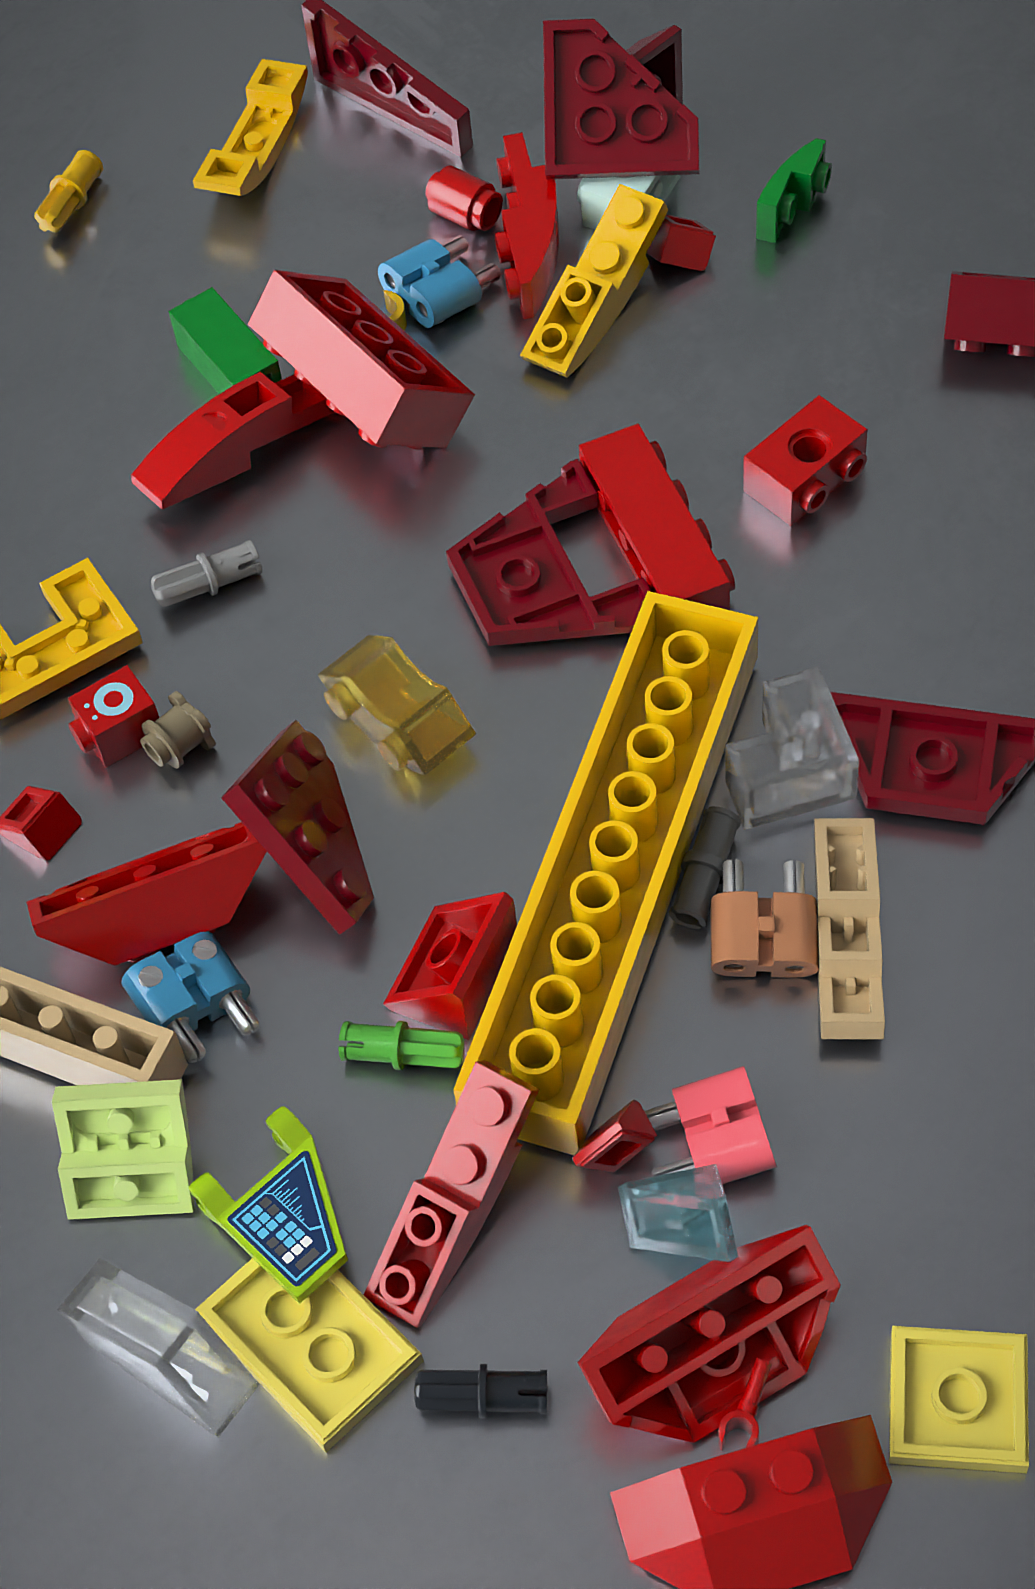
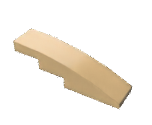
M814 818L821 1039H884L883 958L879 918L880 888L874 818Z

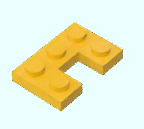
M88 557L39 583L44 597L60 618V622L17 645L13 644L0 624V720L143 643L138 628Z

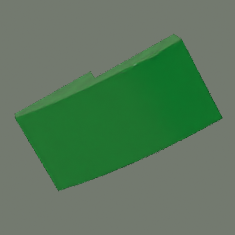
M816 138L804 145L790 156L771 177L757 201L756 239L776 243L783 224L790 225L792 223L796 209L810 212L818 192L825 193L827 191L832 173V163L825 162L826 140Z

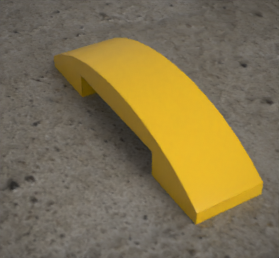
M261 59L245 87L248 103L222 150L210 149L193 179L194 188L242 196L253 191L265 179L277 161L294 124L308 76L306 65Z

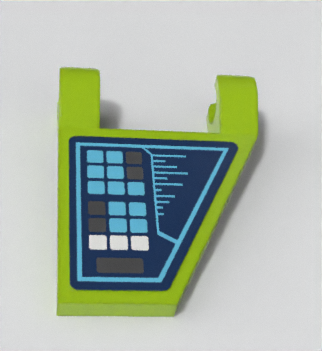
M281 1106L267 1117L265 1121L267 1126L273 1131L272 1137L275 1143L290 1155L236 1202L209 1173L200 1175L188 1188L196 1198L195 1201L198 1208L209 1219L222 1227L300 1304L348 1261L315 1141L298 1118L288 1108Z

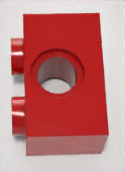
M818 395L744 456L743 491L789 526H792L806 513L811 514L820 509L827 500L828 495L843 482H851L859 476L867 462L868 429Z

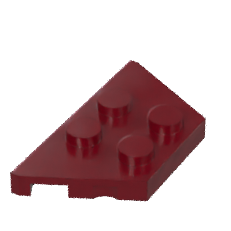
M829 692L827 713L866 809L985 825L1035 762V718Z

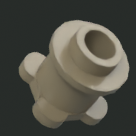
M174 691L168 696L173 708L155 722L148 719L142 724L145 736L140 742L145 752L157 765L163 766L168 763L177 769L184 764L182 757L200 744L205 750L209 751L216 746V742L211 736L209 729L211 725L205 715L188 703L181 693Z

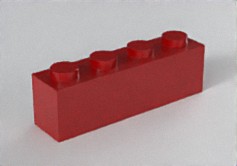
M637 423L580 444V463L597 492V509L636 580L644 577L650 590L654 593L730 610V591L735 590L732 570L725 559L717 560L711 550L712 541L707 526L701 518L694 520L689 511L688 497L680 480L672 481L666 472V460L657 441L649 442L641 426Z

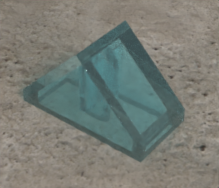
M716 1164L630 1181L618 1187L631 1248L731 1262L738 1257L726 1194Z

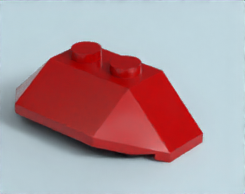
M242 822L235 824L231 828H221L61 887L47 896L43 895L27 901L32 926L37 937L116 966L127 961L137 963L159 952L161 948L180 942L200 932L214 933L217 927L228 924L267 851Z
M803 1225L728 1250L618 1316L577 1363L611 1424L695 1443L718 1429L723 1416L737 1410L739 1401L743 1398L756 1358L772 1364L759 1403L807 1374L824 1330L831 1302L834 1303L841 1284L812 1228L808 1225Z
M871 1415L810 1428L683 1466L610 1492V1497L629 1562L650 1572L678 1589H790L853 1570L891 1487L892 1479Z

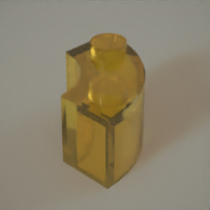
M368 635L318 674L328 689L324 693V698L331 710L343 720L350 717L378 746L379 752L385 761L397 771L406 767L418 774L427 775L476 735V732L449 689L435 683L422 673L404 654L393 637Z

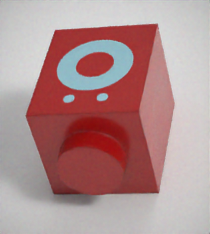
M128 665L68 697L76 719L68 724L74 739L84 753L94 750L106 768L141 749L140 740L145 736L142 724L148 719L153 722L159 719L154 701Z

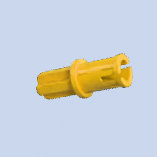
M79 150L63 174L57 175L51 180L50 192L34 215V218L40 223L39 228L42 231L59 232L73 211L85 205L87 191L104 169L103 163L98 156L87 150Z

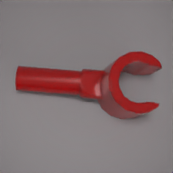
M756 1358L743 1398L739 1401L737 1410L727 1413L719 1423L718 1442L720 1450L723 1451L726 1436L734 1429H743L750 1434L751 1437L747 1442L746 1448L759 1444V1426L755 1418L772 1366L771 1363Z

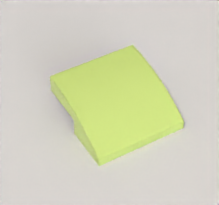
M182 1079L55 1087L52 1107L62 1152L58 1173L68 1220L194 1212L195 1199L188 1188L193 1182V1167Z

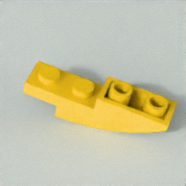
M619 184L577 266L567 265L520 354L523 360L566 378L584 362L611 328L647 269L649 261L645 254L668 212L665 201Z

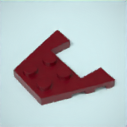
M579 459L572 460L561 468V476L547 486L540 483L525 494L526 501L510 513L503 516L499 512L446 551L448 566L489 646L631 633L647 591L652 592L644 577L594 596H589L551 526L555 522L598 507L597 492Z

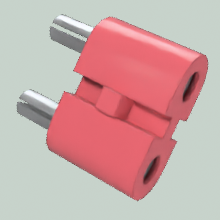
M745 1066L673 1088L674 1102L644 1111L655 1131L682 1123L692 1156L652 1170V1179L659 1191L698 1178L702 1189L707 1190L777 1167Z

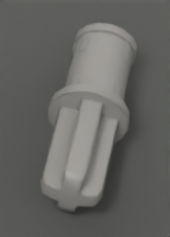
M248 540L241 545L207 557L204 553H199L196 556V561L153 576L151 587L160 606L166 607L205 592H209L212 596L218 594L219 587L252 575L261 574L262 565L260 562H255L256 559H259V555L252 541Z

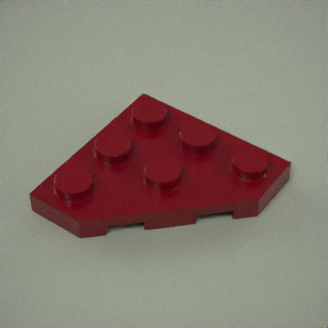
M595 19L543 21L545 176L547 180L700 174L699 119L694 113L668 92L661 82L632 54L630 55Z
M295 720L272 740L221 798L340 935L357 923L374 899V895L334 763L326 755L325 747L320 739L313 733L306 731Z

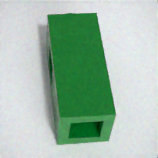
M213 287L168 311L177 346L219 394L259 372L263 373L274 383L282 380L278 360L264 347L263 343Z

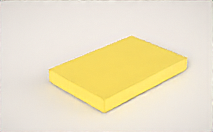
M252 1258L194 1310L197 1318L326 1453L424 1362L422 1353L339 1270L299 1304Z

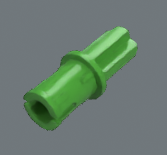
M345 1021L340 1030L339 1040L363 1043L348 1042L347 1046H338L341 1061L356 1060L392 1063L395 1070H403L406 1065L458 1068L461 1066L465 1050L463 1035L458 1031L409 1028L406 1021H398L396 1026L356 1024Z

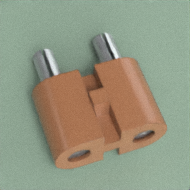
M732 859L723 862V893H718L711 898V969L713 972L723 976L756 977L757 971L771 972V977L780 978L807 977L818 972L817 899L812 895L805 894L804 863L798 860L795 861V892L793 860H790L783 865L784 892H773L772 898H758V892L744 891V863L741 860L735 859L733 891Z

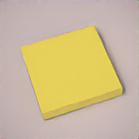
M892 1326L889 1464L1027 1474L1029 1467L1027 1334Z

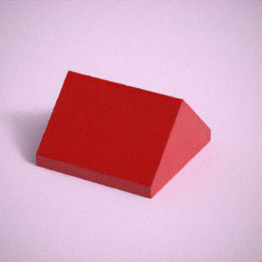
M506 892L434 906L383 1005L392 1012L434 1028L458 1031L463 1035L464 1039L470 1040L484 1012L517 927L514 899Z

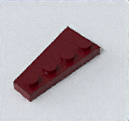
M306 0L301 4L314 80L459 157H462L473 147L470 111L466 106L323 0Z

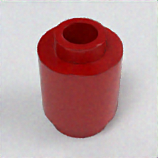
M448 165L441 171L435 172L426 186L425 193L428 199L429 210L468 230L476 231L480 229L487 231L494 226L500 216L503 197L495 191L494 185L452 165Z

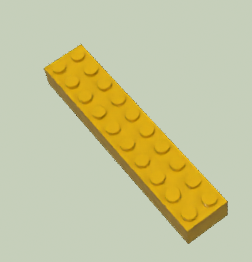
M647 591L453 1089L457 1105L475 1062L486 1060L540 1089L520 1132L519 1140L575 1155L585 1141L680 876L684 854L690 848L758 658V617Z

